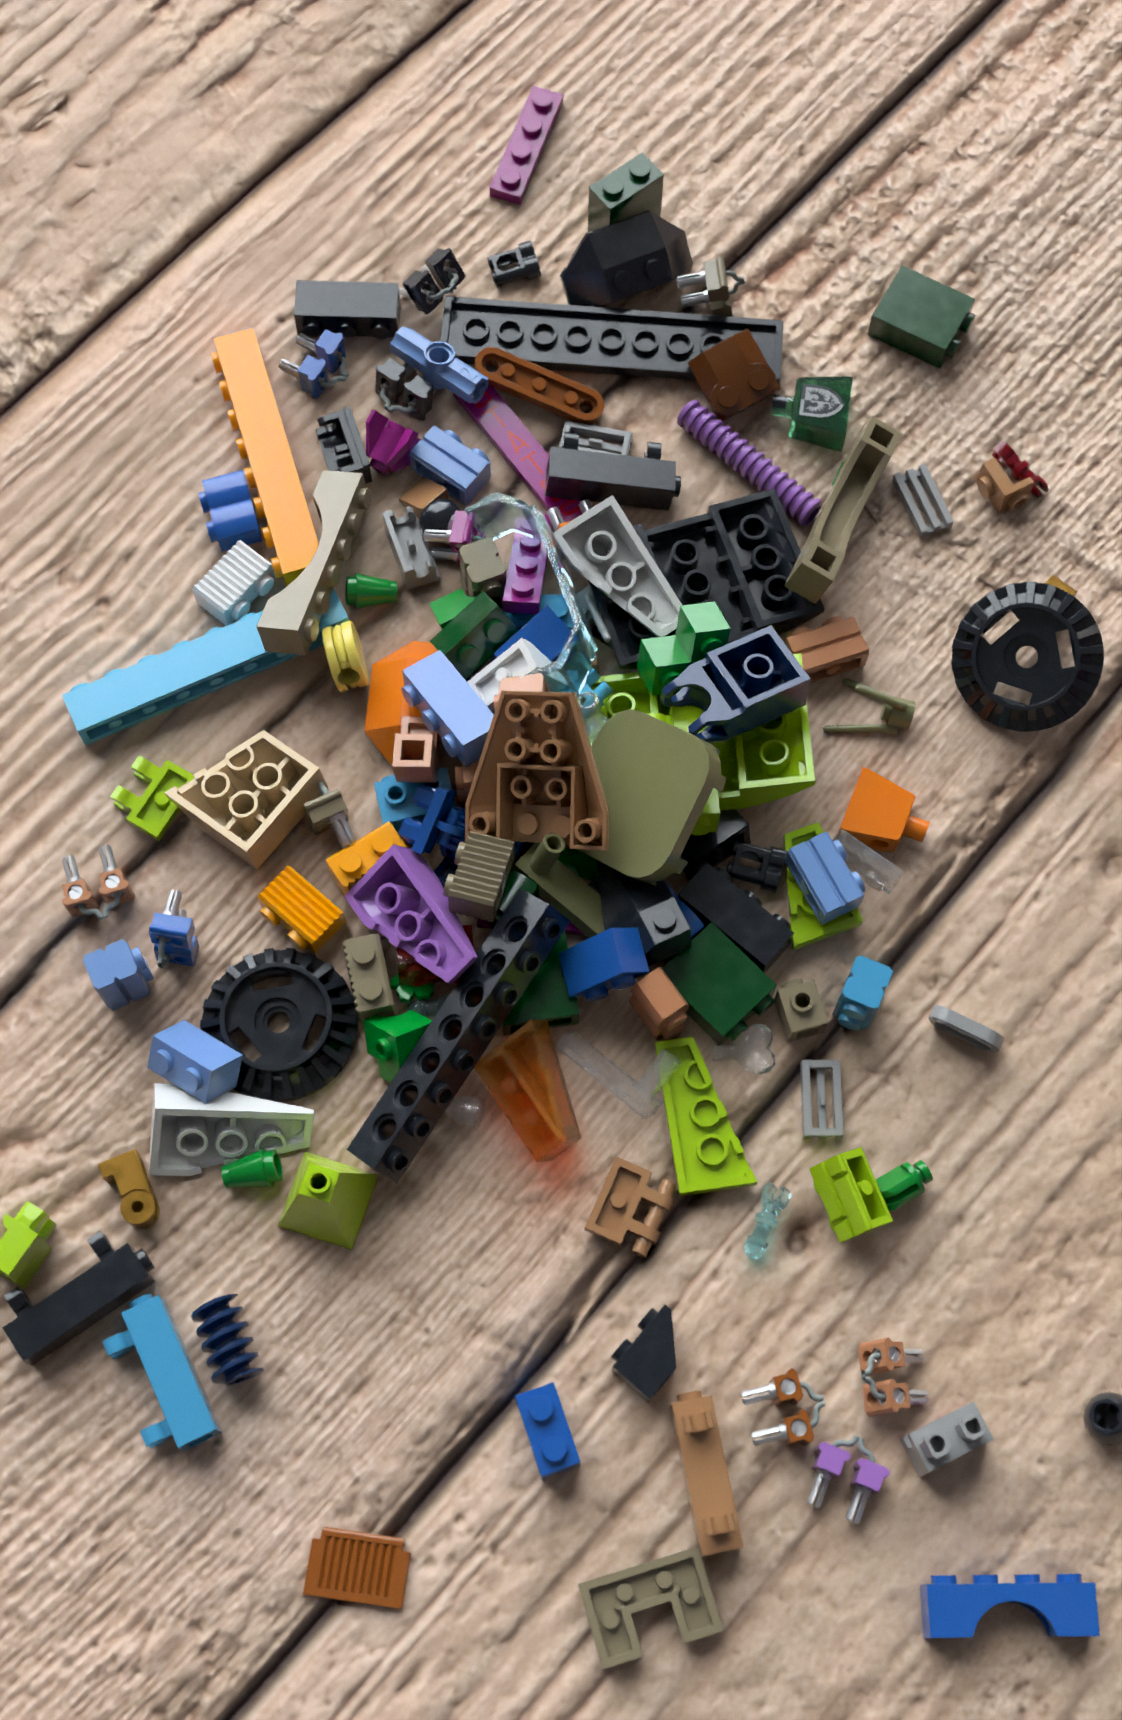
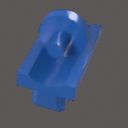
M419 785L417 787L412 803L428 810L423 823L411 817H406L398 832L401 838L413 845L411 850L419 854L424 852L431 853L440 831L441 834L437 843L445 847L448 846L452 835L463 838L465 829L457 825L462 812L453 808L449 812L457 793L456 791L447 787L435 788L426 785Z

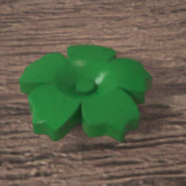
M409 967L404 969V974L398 973L391 979L390 987L392 990H396V995L400 998V1002L408 1004L414 997L417 1000H430V997L434 995L432 987L435 986L437 978L431 971L422 972V968Z

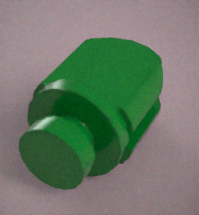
M919 1160L913 1164V1167L908 1162H904L876 1179V1182L888 1210L894 1211L924 1193L925 1187L923 1183L931 1182L933 1176L927 1165L922 1160Z

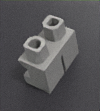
M974 1401L900 1438L919 1477L994 1440Z

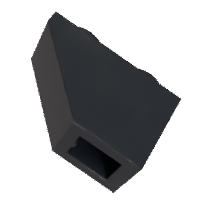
M666 1304L659 1312L652 1308L637 1325L642 1330L633 1343L626 1338L611 1356L616 1361L612 1366V1372L647 1403L651 1401L676 1369L672 1312Z

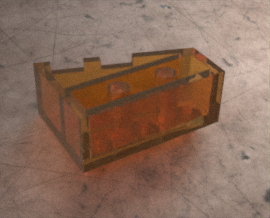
M531 1019L482 1057L474 1069L535 1161L546 1162L554 1160L582 1139L548 1022L546 1020Z

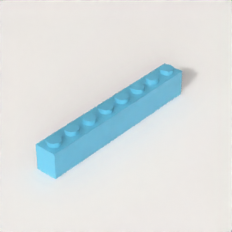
M334 588L330 596L328 612L323 614L319 623L318 637L315 641H312L308 651L323 646L322 629L324 627L333 626L334 628L336 625H341L342 622L349 621ZM263 611L249 613L233 624L212 628L204 636L197 639L179 642L166 652L145 656L137 664L130 667L112 670L105 674L103 678L94 682L78 684L70 692L63 694L62 697L74 725L86 746L299 655L265 651L256 627Z

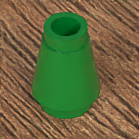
M355 573V576H346V605H354L355 609L397 602V581Z
M266 1148L231 1162L228 1165H224L221 1168L223 1183L227 1189L273 1187L274 1182L281 1181L283 1178L279 1154L276 1150L267 1151Z

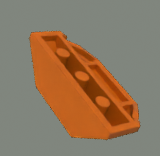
M412 641L372 664L364 732L391 767L393 763L395 734H400L402 716L422 717L420 710L416 706H409L402 694L401 688L404 687L402 670L437 652L438 650L431 642Z

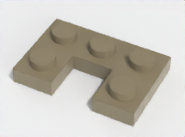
M698 1546L578 1584L603 1670L643 1657L631 1614L670 1601L683 1644L724 1631Z

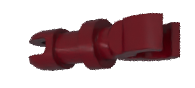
M1002 440L992 449L994 451L991 454L993 458H996L998 463L1006 469L1011 470L1012 473L1010 475L1015 480L1020 479L1022 481L1031 477L1034 482L1030 492L1032 495L1038 498L1042 497L1041 491L1036 486L1048 492V484L1039 475L1036 476L1029 469L1031 465L1026 460L1021 461L1015 451L1005 441Z

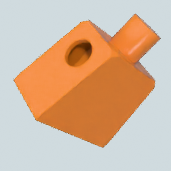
M863 767L836 839L840 843L892 853L895 852L901 835L922 843L930 822L910 815L915 800L913 793Z

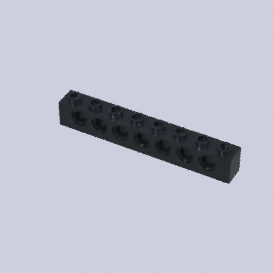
M522 889L518 890L477 952L478 958L465 970L346 1150L373 1170L395 1183L399 1182L570 923L566 917L550 904Z

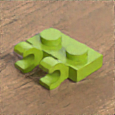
M138 756L131 766V769L135 771L133 775L146 783H150L142 796L138 797L118 785L110 798L114 800V806L129 813L126 818L129 825L160 841L180 812V809L164 793L174 786L177 789L194 779V776L169 760H166L160 768L144 757Z

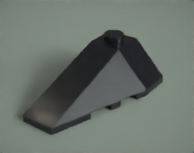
M596 860L604 931L610 928H638L648 967L692 948L691 928L664 880L656 882V886L643 883Z

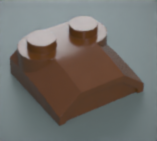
M749 329L732 335L687 362L714 415H716L717 420L721 419L723 422L781 390L773 369L768 365Z

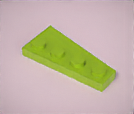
M687 1037L655 1042L656 1059L679 1196L756 1186L758 1183L756 1177L747 1163L744 1150L728 1120V1114L712 1084L713 1080L694 1038Z

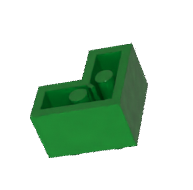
M715 601L680 606L676 635L641 639L637 670L651 696L661 695L662 689L677 678L689 665L705 659L708 652L728 644L731 628Z

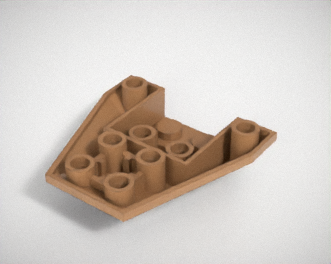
M501 691L466 801L465 842L470 831L510 841L541 843L547 834L556 833L564 839L565 845H570V849L609 850V808L576 693Z

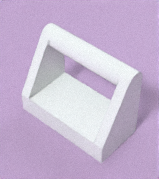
M521 638L467 681V683L494 714L493 699L495 695L499 694V684L503 678L519 676L521 679L524 675L541 673L544 675L551 692L563 683L566 677L531 642Z

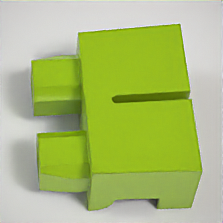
M26 1201L15 1218L5 1213L3 1224L7 1231L0 1239V1275L24 1290L51 1252L52 1248L45 1241L57 1226L53 1220L48 1218L49 1215L29 1201Z

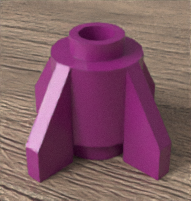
M372 410L366 421V455L371 459L370 467L387 475L389 470L397 473L410 465L409 455L411 450L421 440L418 438L419 434L414 430L404 428L389 420L378 411Z

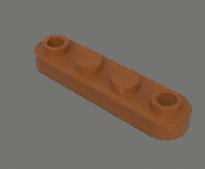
M486 347L475 358L474 369L489 378L488 385L573 422L593 425L602 417L604 400L600 393L594 389L497 347ZM493 365L497 368V371L489 372L486 370V367ZM587 406L592 412L583 413L580 408Z

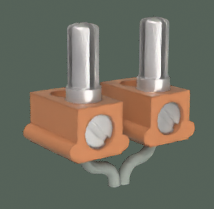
M105 845L110 867L104 847L101 846L98 849L104 869L103 873L99 874L102 885L99 892L107 904L103 909V915L97 910L99 904L92 895V891L85 879L80 878L75 857L68 855L69 861L66 856L62 858L67 883L62 885L65 896L62 899V903L71 916L95 914L100 920L109 917L108 912L110 909L135 898V893L121 868L116 866L110 845Z
M888 1337L859 1344L858 1353L860 1371L863 1376L862 1381L868 1383L864 1384L862 1388L865 1413L868 1417L896 1413L898 1410L909 1409L910 1405H925L929 1402V1398H910L928 1396L929 1393L926 1390H908V1383H896L894 1379L874 1382L870 1377H867L871 1374L906 1367L905 1363H922L925 1357H913L923 1355L924 1352L921 1349H903V1342H891Z

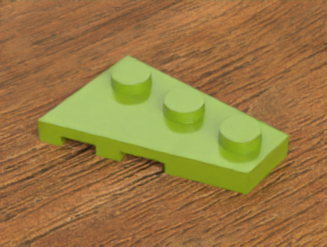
M819 822L784 834L783 847L786 850V854L790 848L805 841L807 842L811 838L823 833ZM785 863L791 930L794 932L791 941L792 951L861 926L863 919L858 908L820 925Z

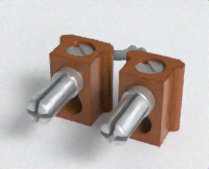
M793 1368L789 1369L784 1375L773 1377L769 1381L770 1383L765 1386L741 1392V1398L768 1392L767 1394L743 1399L744 1405L771 1399L774 1400L776 1406L788 1402L792 1405L798 1404L803 1397L801 1388L806 1389L812 1400L820 1401L814 1406V1418L811 1422L808 1412L801 1409L794 1416L783 1418L780 1424L775 1427L752 1432L751 1439L779 1432L778 1435L757 1439L752 1442L754 1446H760L781 1440L785 1441L786 1446L797 1443L806 1446L813 1441L814 1434L812 1428L819 1422V1411L822 1407H825L823 1395H816L808 1383L800 1382L797 1371Z

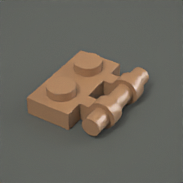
M616 1156L584 1231L618 1246H621L626 1233H630L637 1237L632 1252L641 1257H646L651 1244L656 1245L660 1236V1232L657 1230L665 1212H670L674 1200L672 1196L677 1185L672 1181L662 1179L658 1191L647 1187L652 1175L651 1171ZM640 1200L651 1205L644 1223L633 1219Z

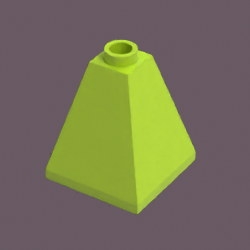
M304 1151L278 1227L353 1250L378 1179V1174Z

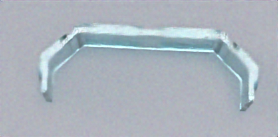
M499 492L481 498L478 503L465 508L467 515L481 538L489 537L495 540L514 531L543 541L574 623V627L557 661L526 675L541 673L544 675L550 692H571L579 696L591 672L592 660L597 658L595 651L598 650L581 603L573 589L574 585L560 548L551 535L553 532L540 509L537 510L535 504L528 506L526 502Z

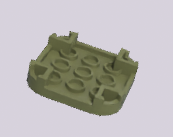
M631 709L618 712L605 722L591 747L609 808V850H577L629 877L656 886V882L664 880L673 872L680 874L688 863L681 859L680 856L713 788L722 792L726 777L721 775V760L718 756L720 751L712 744L644 712Z

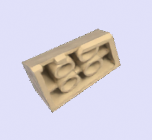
M263 730L226 753V758L208 770L204 767L193 774L194 779L178 789L174 786L164 794L202 831L258 870L305 815L304 803L322 795L317 783L323 781L326 788H328V785L319 767Z

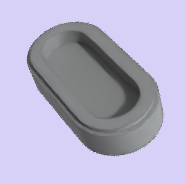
M934 1005L928 1017L930 1023L937 1028L991 1053L999 1052L1005 1040L996 1031L943 1006Z

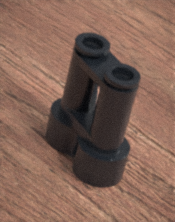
M531 240L518 244V248L491 255L490 258L489 256L487 257L490 270L493 268L495 274L492 273L495 286L526 277L528 280L542 277ZM518 262V266L505 271L498 269L499 267Z
M734 840L731 849V855L734 854L732 864L731 862L728 863L726 872L734 879L760 885L761 890L776 893L785 862L786 850L773 846L770 849L740 841L737 843ZM739 857L761 862L759 870L738 864Z

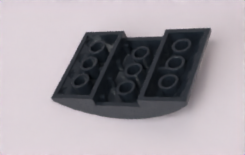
M775 488L710 505L707 513L646 530H644L642 524L633 526L682 605L715 601L731 628L728 644L770 625L780 635L824 613L825 608L821 599L815 604L785 587V583L801 550ZM587 579L598 611L611 637L610 643L620 669L637 670L641 639L656 638V636ZM676 629L666 636L676 635Z

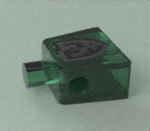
M800 377L796 380L793 397L773 394L770 415L790 418L788 436L792 439L842 452L847 432L853 377Z

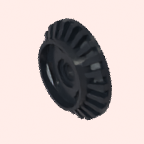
M1038 582L1013 583L991 591L969 609L966 616L961 620L956 636L953 639L951 665L956 686L964 701L981 718L1008 730L1020 732L1040 731L1067 721L1087 704L1094 694L1102 675L1104 647L1096 621L1088 609L1076 597L1050 584ZM1013 612L1019 621L994 643L990 644L984 637L985 633L1005 615ZM1064 630L1069 631L1075 666L1062 668L1056 632ZM1025 646L1033 647L1038 654L1037 662L1029 668L1021 667L1016 660L1017 652ZM1001 682L1033 693L1029 705L994 694L997 683Z
M286 948V950L264 949L263 953L256 955L251 953L244 956L243 960L235 966L231 964L225 970V974L220 980H216L211 986L212 991L208 999H205L202 1007L203 1016L202 1020H200V1030L243 1055L237 1086L233 1089L243 1095L275 1102L293 1101L307 1097L324 1088L343 1070L353 1052L357 1039L358 1017L352 993L344 978L328 962L318 959L316 955L310 952H298L295 948ZM291 977L292 985L254 990V984L268 978ZM277 1014H284L290 1019L289 1027L281 1033H274L268 1028L270 1019ZM316 1016L325 1018L326 1023L317 1044L311 1051L304 1050L303 1047ZM238 1029L243 1031L261 1054L254 1062L244 1055L230 1037Z

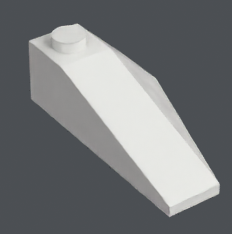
M613 495L551 534L569 564L656 637H664L677 629L679 611L682 604Z
M155 1083L151 1120L149 1175L192 1176L202 1173L203 1168L223 1163L228 1165L263 1148H266L267 1151L276 1150L278 1154L310 1147L314 1110L232 1092H226L205 1104L174 1084Z

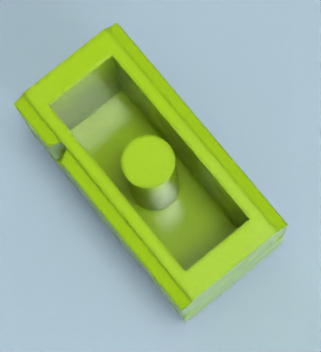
M862 1147L840 1153L809 1168L814 1180V1189L822 1199L829 1216V1225L836 1233L840 1243L893 1222Z

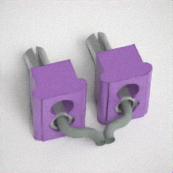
M855 1435L849 1441L837 1440L832 1445L824 1442L814 1448V1452L817 1455L812 1469L816 1470V1477L807 1503L810 1506L813 1505L821 1479H823L814 1504L816 1508L821 1507L832 1477L840 1476L844 1463L850 1460L848 1451L838 1447H851L858 1441L859 1450L869 1460L863 1458L852 1465L855 1472L850 1485L854 1486L855 1489L846 1519L849 1522L852 1521L861 1495L853 1519L854 1524H859L867 1499L870 1497V1494L879 1492L883 1479L888 1477L890 1472L886 1467L875 1463L872 1452L864 1447V1439Z

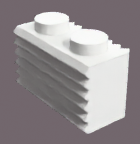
M239 540L236 545L232 546L231 550L227 551L226 555H223L221 560H218L216 565H213L211 570H208L207 575H204L202 580H199L197 585L193 586L192 591L199 606H202L209 614H212L221 623L228 626L234 620L238 621L242 616L248 614L252 601L258 595L265 596L272 589L276 577L272 564Z

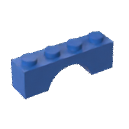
M1040 1574L1014 1575L1015 1583H998V1575H973V1584H957L956 1575L931 1576V1584L920 1585L923 1638H973L976 1626L983 1614L991 1607L1003 1602L1016 1603L1030 1610L1040 1620L1048 1637L1100 1636L1095 1582H1082L1081 1574H1056V1583H1040Z

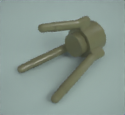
M844 678L842 680L844 685L854 688L857 693L883 703L880 719L885 720L886 724L826 725L823 727L825 733H888L897 736L899 728L909 729L916 703L890 696L862 683Z

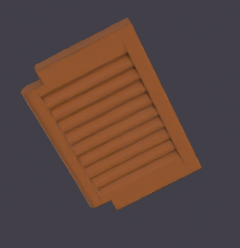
M323 1527L321 1539L312 1538L303 1594L402 1609L411 1552L403 1551L404 1538Z

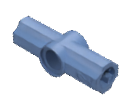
M404 326L395 333L390 343V352L422 372L424 380L434 385V388H447L468 403L476 404L482 399L485 390L488 388L489 378L457 359L455 351L450 344L440 341L431 342L411 328Z

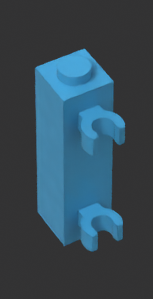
M152 1294L136 1298L129 1303L130 1309L121 1313L128 1330L111 1336L102 1342L108 1356H112V1359H116L136 1348L166 1419L140 1431L146 1447L154 1448L174 1437L177 1447L186 1451L221 1434L222 1431L166 1301L161 1296L153 1297Z

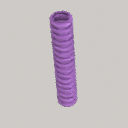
M693 400L683 407L677 417V425L685 427L687 433H693V438L696 440L701 439L703 446H709V451L712 453L717 452V457L721 460L725 459V464L728 466L733 465L735 472H742L741 477L745 480L749 479V483L753 486L758 485L757 490L760 492L775 488L784 512L790 511V516L793 519L799 518L798 523L800 525L809 524L818 515L822 507V501L819 498L814 500V494L811 492L806 493V488L802 485L797 486V481L794 478L789 480L788 473H781V468L778 465L772 466L773 461L769 458L764 459L765 455L762 452L756 453L757 448L753 445L748 446L749 442L745 439L740 440V435L737 432L732 433L731 427H724V422L721 419L716 420V415L713 413L708 414V409L705 406L700 407V402Z

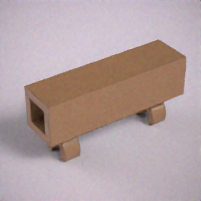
M701 1391L677 1395L678 1402L670 1405V1412L700 1555L703 1557L742 1549L744 1546L712 1395L702 1397Z

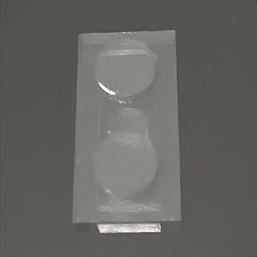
M841 829L833 841L839 840L844 847L847 855L845 863L849 870L852 868L861 874L864 881L873 889L878 891L884 890L890 895L904 871Z

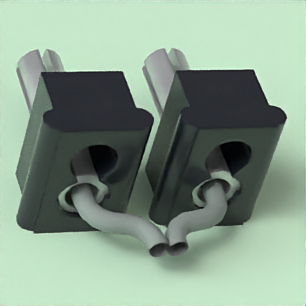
M438 248L424 261L426 264H424V267L422 266L421 271L415 270L402 283L403 286L399 290L400 297L412 300L418 311L424 312L425 315L431 313L443 301L445 294L453 293L466 277L450 248L446 250ZM435 281L437 282V284H438V286L440 287V289H443L442 291L439 290V288L437 287Z
M389 358L383 365H377L375 392L386 403L384 409L389 413L393 411L408 413L419 421H424L426 414L432 409L433 395L439 389L434 388V385L418 375L410 383H405V379L416 369L407 362L400 365ZM403 393V406H391V403H398V397Z

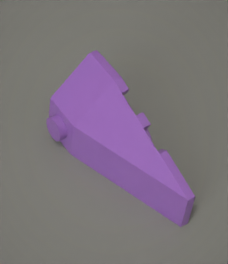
M393 844L344 896L364 925L389 939L388 942L397 948L405 950L415 957L418 963L447 983L453 984L478 958L457 914L449 911L448 897L443 895L444 888L439 878L424 857L410 848Z

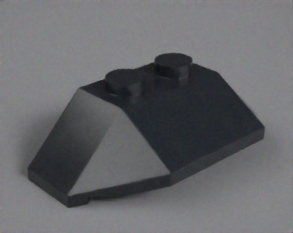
M647 210L585 233L567 267L560 274L568 305L595 306L614 303L671 282L687 270L693 262L685 231Z

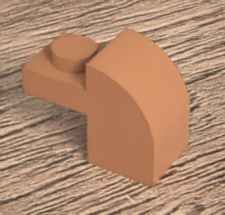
M402 716L400 734H395L392 768L398 783H436L438 779L440 735L437 731L431 732L425 725L422 717Z

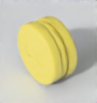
M342 622L341 625H336L334 628L333 626L324 627L322 629L323 645L338 691L342 693L350 691V688H356L357 686L359 688L368 686V668L353 622Z

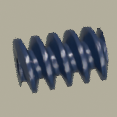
M238 1294L214 1298L198 1307L191 1315L194 1322L203 1323L196 1330L198 1337L208 1338L201 1345L202 1351L204 1353H214L207 1359V1366L214 1369L220 1368L211 1376L212 1382L215 1384L234 1385L264 1372L262 1367H250V1363L259 1357L258 1352H245L244 1348L251 1344L254 1339L253 1337H240L239 1333L248 1327L249 1324L247 1321L235 1322L234 1318L244 1309L243 1306H230L229 1302L236 1298Z

